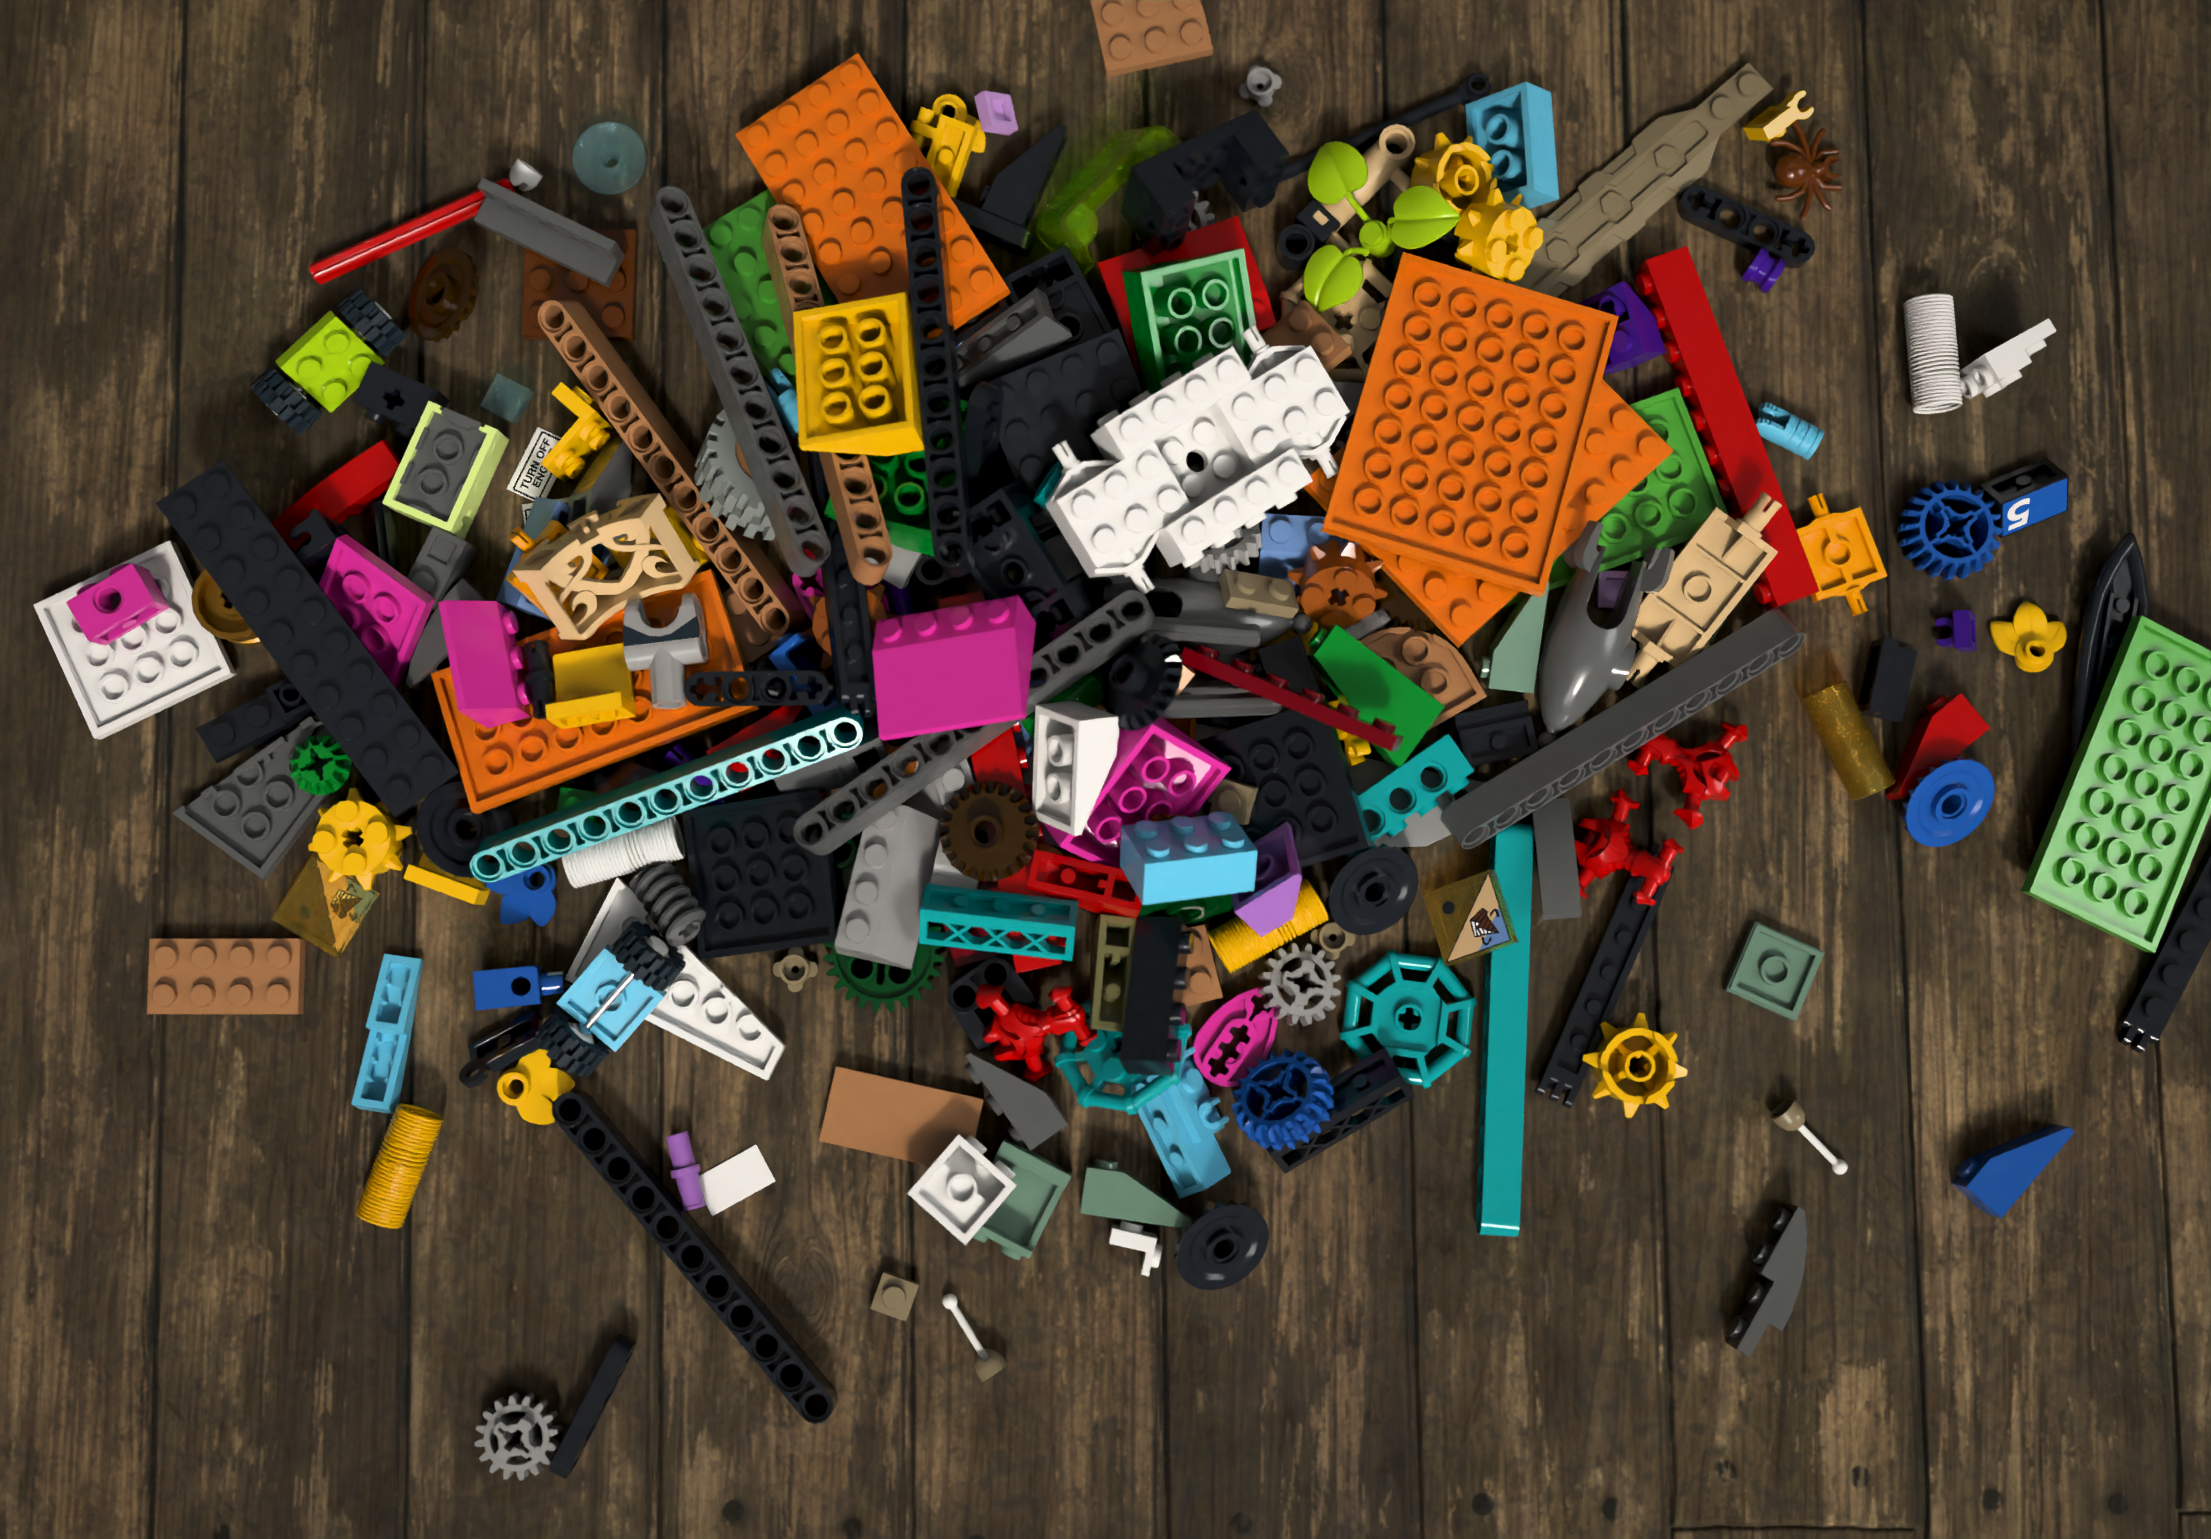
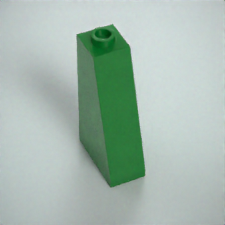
M1337 624L1330 625L1326 629L1323 627L1319 628L1308 644L1312 647L1307 655L1310 662L1341 703L1361 711L1358 716L1359 718L1372 723L1374 718L1377 717L1397 726L1394 732L1404 736L1398 751H1389L1375 744L1372 745L1388 765L1401 768L1445 706Z

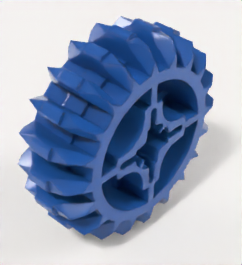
M1951 479L1945 482V484L1941 481H1936L1930 484V488L1923 487L1919 489L1916 493L1917 497L1913 496L1906 501L1909 509L1901 511L1899 515L1906 523L1899 525L1896 531L1906 534V538L1899 541L1898 546H1909L1910 552L1905 555V559L1911 560L1916 557L1918 562L1916 563L1915 570L1921 571L1928 566V577L1934 578L1941 573L1942 579L1947 581L1953 579L1955 575L1957 578L1963 579L1968 577L1970 572L1977 573L1983 568L1982 563L1991 562L1994 558L1991 551L1998 549L2001 545L1993 537L2002 534L2004 530L1994 526V521L1999 520L2002 514H1991L1989 510L1995 501L1988 500L1983 502L1981 498L1983 497L1984 490L1978 489L1971 493V482H1965L1958 486L1956 479ZM1943 503L1952 504L1960 508L1964 514L1954 512L1950 506L1945 507ZM1925 520H1927L1930 526L1928 536L1925 531ZM1959 522V525L1953 528L1950 534L1940 538V535L1946 532L1949 526ZM1971 524H1972L1973 533H1974L1973 539H1972L1971 536H1970V527H1971ZM1934 547H1944L1950 554L1954 553L1957 558L1943 555Z
M1286 1048L1281 1056L1271 1050L1270 1058L1266 1061L1258 1057L1259 1065L1254 1069L1246 1066L1248 1076L1237 1079L1241 1089L1232 1092L1236 1103L1231 1107L1236 1116L1237 1125L1242 1131H1245L1244 1134L1250 1141L1257 1142L1265 1149L1272 1146L1273 1149L1280 1152L1285 1143L1294 1150L1297 1140L1301 1139L1303 1142L1309 1143L1308 1134L1312 1131L1321 1134V1127L1318 1124L1320 1121H1330L1326 1110L1335 1107L1334 1101L1331 1098L1335 1092L1330 1083V1076L1324 1068H1321V1065L1315 1058L1313 1059L1312 1056L1308 1058L1300 1050L1294 1055L1292 1051ZM1305 1081H1306V1082H1307V1093H1306V1096H1305V1099H1304V1098H1301V1097H1302V1094H1303V1092H1304V1090L1302 1089V1087H1303V1085H1304V1083H1305ZM1264 1101V1104H1263V1107H1262V1110H1263L1264 1112H1263L1261 1118H1259L1260 1105H1261V1102Z

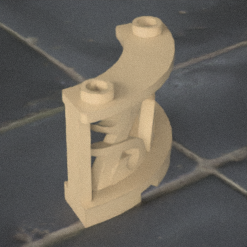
M659 493L640 495L617 501L616 506L618 509L599 515L597 510L581 516L567 524L570 530L568 533L553 543L548 538L545 539L513 569L519 581L528 584L558 629L557 634L560 639L585 640L592 636L597 628L608 618L625 608L629 600L642 599L663 591L682 589L691 582L692 576L700 567V563L697 558H691L663 512L666 504ZM649 527H651L658 539H650ZM625 534V540L621 541L613 538ZM602 543L607 548L615 551L632 552L631 559L619 579L605 580L584 577L592 561L591 547ZM649 550H665L672 562L667 563L663 554ZM580 555L582 559L576 568L575 562L570 563V561ZM657 562H666L664 564H660L657 566L655 565ZM551 581L560 586L556 596L547 582ZM574 591L570 600L573 612L579 603H585V605L569 617L562 603L569 593Z

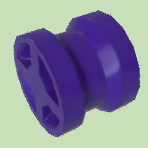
M1760 247L1745 268L1740 279L1745 282L1753 281L1758 285L1759 290L1766 294L1782 273L1787 262L1781 258H1772L1769 256L1768 250Z

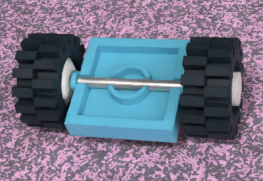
M633 921L612 946L607 944L557 1001L556 1004L561 1008H557L537 1030L536 1040L541 1042L539 1046L542 1050L548 1051L546 1055L550 1059L554 1058L557 1060L556 1064L559 1067L565 1066L567 1072L573 1074L575 1071L579 1077L583 1075L585 1077L589 1076L610 1053L611 1049L616 1052L665 997L667 993L665 989L685 968L686 962L683 960V955L677 952L679 949L667 944L666 937L663 938L659 935L660 932L655 928L651 930L650 926L646 923L642 925L640 921Z

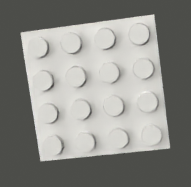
M171 540L34 604V608L94 739L101 740L237 675L221 639L201 627L193 613L191 596L195 583L177 544ZM134 563L148 569L170 608L106 646L88 641L66 602L77 596L76 592L83 586L99 583L109 577L110 571L119 565ZM120 594L113 599V609H116L121 603Z

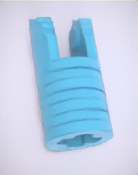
M774 368L769 371V379L773 386L776 387L780 396L768 386L767 382H765V385L782 426L793 439L799 438L797 390L779 368Z
M1761 403L1758 409L1759 419L1754 420L1760 436L1809 460L1820 444L1825 430L1771 403Z

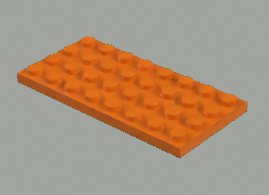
M859 53L735 134L776 202L791 206L798 212L811 258L840 304L902 292L906 293L911 304L901 180L905 172L914 167L929 169L942 195L954 330L1011 294L1004 280ZM929 187L919 188L915 195L924 194ZM932 222L921 224L917 230L923 231L928 229ZM929 257L922 261L920 266H929L936 258ZM931 293L925 297L923 302H932L937 299L939 294ZM942 329L930 331L926 338H937L941 334Z
M711 569L693 575L691 582L682 589L663 591L640 599L644 604L647 620H650L651 627L663 628L671 624L678 615L682 595L685 593H696L703 610L707 629L708 660L705 663L685 665V682L688 677L698 672L747 671L715 573ZM625 608L608 618L597 628L592 636L585 640L560 639L557 634L558 629L554 627L517 641V646L521 648L526 662L525 668H522L524 682L528 674L526 651L524 650L526 643L531 642L533 648H535L534 641L544 640L549 643L551 669L554 672L553 656L555 654L623 643ZM447 667L431 673L470 809L475 814H480L759 710V706L700 707L693 705L686 698L687 705L682 708L656 709L652 707L650 669L631 671L636 717L561 729L547 719L534 718L532 713L533 705L531 703L529 704L531 717L486 728L459 712L451 668ZM737 678L733 682L731 690L734 697L742 700L747 697L750 688L745 679ZM703 679V684L696 687V692L703 694V697L707 693H721V685H705ZM554 685L555 699L557 703L556 687Z

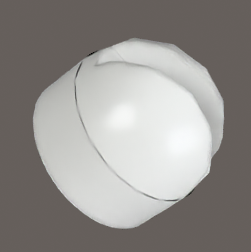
M517 158L509 173L512 185H519V190L521 191L532 190L543 177L536 169Z

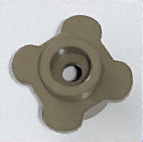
M1330 915L1328 916V921L1320 929L1312 930L1310 940L1313 944H1318L1325 951V958L1336 960L1339 958L1340 951L1346 946L1354 944L1355 934L1343 930ZM1331 934L1336 935L1335 941L1329 939Z
M793 947L789 949L788 956L783 958L781 962L774 964L773 973L776 977H781L788 984L790 991L799 992L803 989V983L809 977L817 975L818 965L815 962H810L804 956L802 948ZM794 966L799 967V971L797 973H794L792 971V968Z

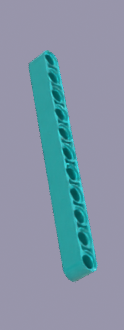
M840 705L485 838L479 844L470 862L471 872L475 878L482 882H496L857 747L862 741L865 720L861 716L860 709H858L857 716L851 714L850 710L845 708V705ZM850 722L856 729L849 733L842 732L837 728V724ZM807 735L815 736L820 743L809 746L804 744L801 738ZM768 749H778L783 753L784 757L773 759L767 756L765 751ZM740 762L746 765L748 770L736 772L730 767V764ZM706 776L712 781V784L701 785L696 782L694 777ZM670 789L677 797L665 798L660 794L659 790ZM624 803H635L641 810L636 812L630 811L624 806ZM589 816H599L605 821V824H595L589 819ZM553 829H563L568 832L570 837H560ZM518 842H528L535 850H525ZM484 855L494 856L499 863H490L484 858Z
M1516 822L1490 838L1489 873L1511 941L1486 949L1476 1196V1230L1478 1235L1517 1237L1520 1229L1534 844L1533 825L1529 822Z

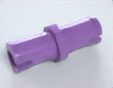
M688 1131L666 1136L674 1169L670 1173L672 1179L676 1178L683 1211L705 1206L706 1203L698 1173L701 1171L700 1163L695 1161Z

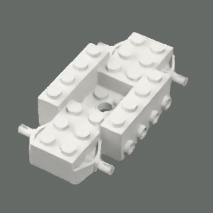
M1255 325L1242 333V336L1254 353L1250 356L1252 360L1247 367L1244 366L1234 347L1229 348L1216 357L1210 352L1191 364L1194 370L1182 376L1179 371L1160 383L1163 387L1162 390L1152 396L1147 390L1129 401L1128 403L1131 406L1129 410L1119 414L1116 409L1099 419L1097 423L1100 428L1090 436L1105 461L1080 462V460L1076 459L1066 440L1052 448L1064 469L1061 470L1063 475L1049 495L1045 506L1089 577L1130 576L1138 591L1144 595L1155 588L1144 571V565L1142 564L1155 543L1170 568L1179 563H1182L1187 568L1205 557L1202 552L1205 548L1214 544L1217 549L1236 537L1233 531L1245 524L1246 528L1249 529L1267 518L1264 511L1276 505L1279 510L1296 500L1298 497L1295 492L1313 481L1300 459L1310 458L1312 461L1317 459L1327 479L1338 473L1339 466L1330 453V446L1333 444L1346 420L1345 415L1350 411L1311 345L1307 348L1304 345L1270 347L1269 344L1266 345ZM1189 452H1196L1202 456L1204 460L1202 471L1194 472L1187 466L1186 457Z

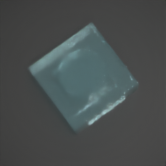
M497 373L480 406L484 410L517 425L534 393L530 389Z

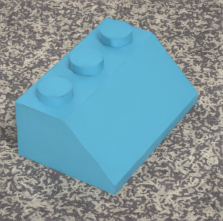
M1524 82L1466 104L1467 137L1469 135L1472 136L1473 144L1480 146L1490 156L1491 160L1487 161V163L1494 166L1491 176L1492 178H1497L1496 188H1499L1504 201L1511 203L1521 194L1520 206L1531 209L1558 200L1559 191L1551 92Z

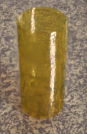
M1842 681L1806 697L1801 703H1804L1803 706L1807 710L1806 713H1809L1808 716L1812 720L1811 723H1813L1815 730L1818 731L1817 734L1820 735L1821 742L1824 743L1823 746L1827 750L1826 753L1829 754L1828 757H1830L1832 764H1834L1833 767L1837 771L1836 774H1839L1838 777L1842 781L1841 784H1844L1843 787L1847 791L1846 794L1849 795L1850 801H1857L1893 785L1896 780L1890 772L1891 769H1888L1889 766L1885 762L1886 759H1883L1884 756L1880 752L1881 749L1878 748L1877 742H1875L1876 739L1873 738L1874 735H1871L1870 727L1867 726L1868 723L1865 722L1866 719L1863 718L1864 715L1861 714L1862 711L1858 708L1859 705L1856 704L1857 701L1853 698L1852 691H1849L1850 688L1846 684L1847 681Z

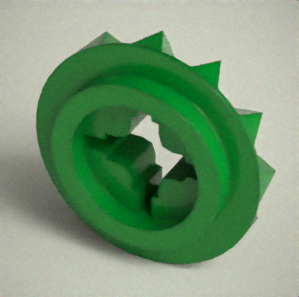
M327 735L308 736V739L295 745L296 750L293 756L288 759L291 763V773L289 775L295 780L298 788L313 795H327L337 791L345 784L351 772V760L333 737ZM316 754L321 759L332 760L323 766L322 776L318 771L307 770V768H310V765L315 763Z

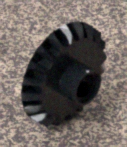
M1155 633L1151 637L1144 635L1139 642H1131L1128 651H1121V657L1113 663L1110 674L1106 676L1109 683L1102 690L1106 696L1102 705L1107 709V713L1118 716L1119 728L1127 731L1145 728L1156 721L1169 707L1178 691L1182 678L1183 660L1178 646L1167 637H1162Z
M463 781L447 783L435 789L420 805L421 808L415 818L417 821L415 835L419 839V849L424 851L428 857V862L435 864L440 869V872H447L454 875L455 878H474L475 876L470 869V862L481 841L514 827L511 813L505 804L480 814L471 812ZM456 825H461L467 830L468 839H463L457 834ZM484 855V858L490 863H499L494 856Z
M1383 843L1379 847H1367L1364 852L1355 851L1354 858L1350 861L1342 860L1343 868L1339 872H1333L1334 882L1327 886L1330 895L1325 899L1330 908L1329 914L1343 930L1356 935L1375 934L1394 925L1409 910L1418 890V871L1413 860L1396 846L1389 847Z
M1233 1200L1227 1205L1217 1202L1215 1208L1211 1211L1203 1208V1216L1199 1219L1191 1218V1226L1181 1230L1182 1239L1175 1243L1177 1253L1174 1255V1259L1177 1263V1270L1188 1284L1203 1290L1222 1289L1239 1282L1255 1269L1266 1251L1269 1233L1265 1219L1256 1208H1251L1246 1202L1240 1205Z

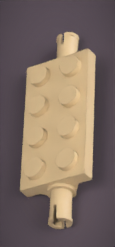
M1762 491L1742 519L1737 518L1736 521L1717 507H1714L1675 557L1666 586L1659 592L1647 593L1641 601L1632 637L1640 642L1638 644L1640 649L1635 654L1632 667L1626 678L1627 681L1632 677L1630 680L1631 684L1639 688L1658 662L1663 663L1665 660L1676 668L1700 652L1778 553L1777 550L1760 539L1763 536L1760 532L1778 509L1782 507L1780 503L1772 499L1768 504L1772 497Z

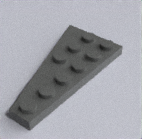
M317 715L310 716L299 724L300 726L285 737L281 736L234 769L233 773L215 786L211 785L200 793V797L187 806L183 805L172 814L259 878L267 880L318 813V809L324 805L331 795L310 794L298 788L295 780L289 775L291 773V763L288 759L293 756L296 750L295 745L308 739V736L327 735L333 737ZM316 754L315 763L310 765V768H307V770L318 771L322 776L323 766L332 760L321 759Z

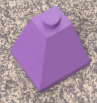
M1288 822L1253 843L1257 849L1254 891L1231 894L1234 912L1261 937L1291 920L1295 911L1302 874L1292 827Z

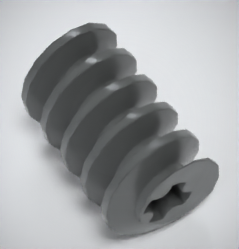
M664 863L659 866L646 868L633 877L630 881V888L635 892L637 899L643 903V908L650 914L651 920L658 925L659 932L666 937L667 944L673 947L687 944L699 933L700 924L706 917L705 910L697 908L698 900L694 896H690L691 890L688 886L682 885L683 878L679 874H675L676 868L674 865Z

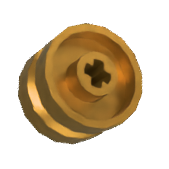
M204 569L195 581L191 596L193 613L201 627L216 637L249 647L263 645L207 570Z

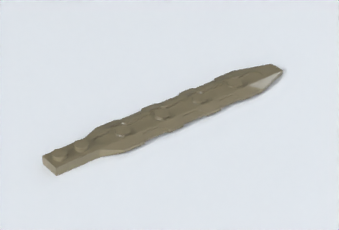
M1748 62L1695 109L1658 117L1631 141V145L1602 171H1596L1578 186L1577 192L1550 216L1541 218L1537 222V227L1543 231L1542 245L1535 251L1530 264L1525 269L1524 275L1520 280L1503 282L1556 298L1566 289L1575 287L1591 273V268L1619 243L1628 241L1645 226V221L1676 194H1682L1708 171L1719 137L1769 95L1773 88Z

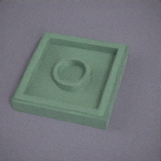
M1752 921L1723 990L1791 1021H1796L1825 952L1759 922Z

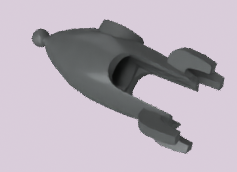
M1589 520L1579 539L1564 551V561L1569 567L1575 569V572L1552 618L1539 663V701L1542 718L1546 725V731L1541 733L1537 739L1540 749L1557 740V735L1560 731L1567 729L1587 713L1607 688L1616 691L1623 685L1635 658L1636 643L1630 639L1638 617L1643 593H1656L1666 586L1673 567L1674 550L1662 547L1661 550L1649 547L1643 561L1633 560L1616 598L1614 608H1612L1606 621L1597 626L1589 619L1587 603L1606 549L1605 546L1597 545L1603 524Z
M1196 567L1183 571L1180 577L1149 578L1155 588L1144 594L1151 607L1165 609L1174 618L1258 624L1261 626V640L1257 647L1277 639L1288 629L1304 634L1309 632L1313 625L1312 619L1305 612L1297 613L1291 619L1225 607L1218 580L1221 574H1216L1213 568L1206 573L1201 572V567ZM1130 576L1085 577L1094 592L1103 593V602H1110L1128 590L1138 591ZM1103 629L1102 634H1096L1095 641L1107 639L1110 635L1109 629ZM1173 641L1180 649L1181 654L1184 647L1197 649L1199 644L1196 642ZM1200 643L1220 651L1218 657L1231 656L1257 648ZM1130 645L1124 648L1123 651H1128ZM1121 651L1098 667L1113 666V663L1121 657Z

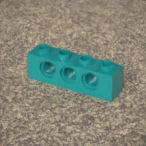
M1449 734L1443 735L1404 762L1401 768L1397 767L1357 795L1362 812L1370 810L1377 816V826L1373 831L1369 832L1373 847H1377L1373 841L1386 833L1391 838L1408 826L1405 819L1416 811L1421 817L1439 805L1435 798L1448 790L1453 795L1470 783L1467 776L1474 772V769ZM1426 767L1435 769L1439 775V782L1433 789L1425 787L1421 782V773ZM1394 789H1401L1408 796V804L1403 810H1397L1390 804L1389 797ZM1367 848L1358 850V852H1364ZM1354 852L1344 854V856L1350 858L1354 855Z

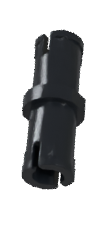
M544 640L534 641L535 648L532 647L531 642L524 645L528 666V674L525 677V681L531 690L533 717L536 719H546L545 705L556 703L554 692L555 677L551 669L549 643Z

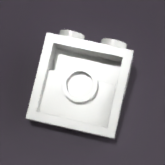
M2048 318L1992 349L1961 369L1960 384L1962 394L1966 398L1971 399L1983 392L1984 396L1988 398L2023 377L2019 370L2032 363L2029 357L2046 347L2044 339L2056 332L2050 319Z
M958 1134L907 1194L966 1245L1017 1185L1011 1181L1016 1174L1004 1163L998 1160L993 1165L983 1156L987 1149L972 1135L964 1139Z

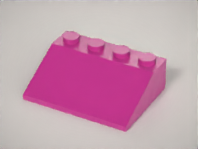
M1019 595L877 620L872 656L878 730L882 741L1026 718L1036 622Z
M1158 718L1149 726L1135 731L1119 728L1117 755L1082 834L1073 836L1049 824L1042 823L1060 847L1091 862L1121 869L1120 846L1122 825H1131L1142 820L1152 822L1172 820L1177 816L1194 817L1231 767L1165 719Z

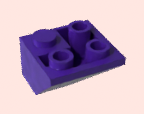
M1620 282L1577 303L1619 316L1603 376L1635 367L1666 353L1655 317L1626 282Z

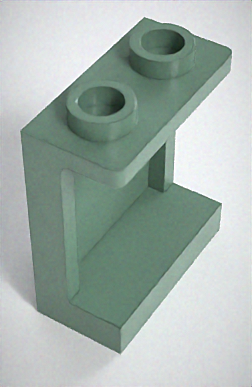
M1004 1138L992 1164L994 1165L998 1160L1004 1163L1016 1174L1011 1181L1017 1186L973 1238L984 1243L989 1238L1001 1245L999 1250L1013 1259L1020 1260L1022 1256L1030 1259L1063 1190H1065L1072 1176V1172Z

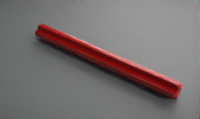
M504 177L493 182L516 193L514 186L508 178ZM477 189L309 265L310 273L318 284L328 282L476 216L485 196Z

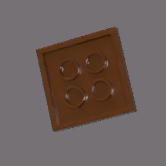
M591 229L616 241L625 254V258L609 288L525 248L522 336L525 340H550L542 330L537 316L538 310L544 302L548 300H574L586 309L608 341H635L639 234L636 229ZM561 312V321H562V323L564 322V314H563V312Z

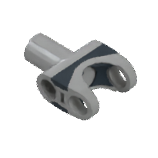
M685 593L682 595L678 615L671 624L663 628L651 627L650 620H647L642 600H629L626 604L623 624V646L626 665L630 671L650 669L653 708L669 710L686 706L687 700L684 692L685 665L705 663L708 660L707 629L703 610L696 593Z

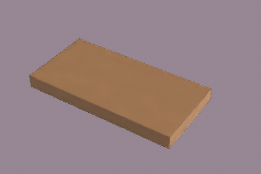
M836 1066L819 1141L931 1166L958 1134L964 1139L969 1135L976 1138L984 1098Z

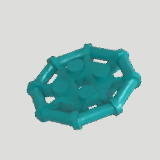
M1394 949L1386 950V955L1352 981L1348 979L1345 984L1347 995L1342 1032L1339 1033L1340 1040H1344L1357 1058L1362 1061L1372 1055L1373 1052L1360 1036L1372 1033L1377 1042L1383 1048H1386L1391 1058L1393 1055L1415 1058L1417 1070L1397 1067L1407 1084L1421 1085L1423 1089L1429 1088L1435 1079L1464 1057L1469 1058L1472 1052L1469 1050L1474 1006L1478 1005L1476 997H1472L1446 964L1447 959L1441 955L1435 958L1395 952ZM1400 968L1426 971L1429 974L1424 982L1403 980ZM1388 971H1391L1394 982L1383 988L1377 995L1366 989ZM1437 978L1444 984L1456 1002L1445 1004L1433 988ZM1361 997H1364L1372 1002L1369 1025L1358 1028ZM1406 1008H1413V1015L1419 1016L1418 1024H1411L1410 1030L1404 1029V1023L1398 1020L1399 1014H1404ZM1459 1010L1454 1041L1446 1036L1449 1012ZM1443 1043L1451 1048L1429 1066H1426L1424 1056L1435 1046Z
M1088 998L1081 1005L1085 1009L1086 1023L1090 1028V1020L1087 1019L1090 1016V998ZM1185 1023L1184 1026H1179L1178 1039L1181 1040L1182 1055L1180 1062H1175L1173 1076L1159 1075L1137 1091L1135 1086L1150 1075L1127 1074L1119 1060L1120 1051L1115 1052L1118 1047L1117 1044L1122 1041L1123 1032L1097 1029L1098 1037L1085 1046L1084 1051L1075 1053L1077 1045L1075 1033L1073 1030L1066 1032L1063 1035L1059 1054L1054 1057L1055 1066L1060 1068L1078 1097L1077 1102L1084 1108L1095 1106L1126 1111L1129 1115L1138 1114V1109L1172 1085L1177 1086L1181 1081L1179 1073L1188 1037L1192 1035L1191 1025ZM1088 1063L1094 1072L1095 1078L1089 1085L1079 1071L1078 1065ZM1111 1083L1124 1087L1125 1093L1124 1095L1105 1093L1102 1090L1106 1084L1112 1085Z

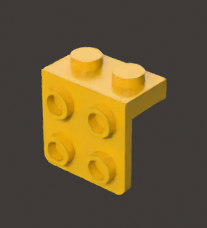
M560 382L551 394L579 419L546 455L541 465L561 481L566 482L569 478H576L583 471L587 457L594 450H600L610 438L609 432L613 427L599 415L602 410L582 389L576 385L570 390Z

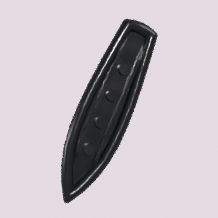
M2133 533L2124 535L2102 566L2091 590L2084 613L2074 677L2069 770L2132 616L2142 615L2149 619L2147 577L2143 558Z

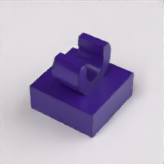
M1953 611V620L1950 618L1936 620V626H1949L1952 629L1951 636L1947 639H1938L1937 645L1944 648L1955 645V649L1960 652L1977 651L1976 619L1972 611Z

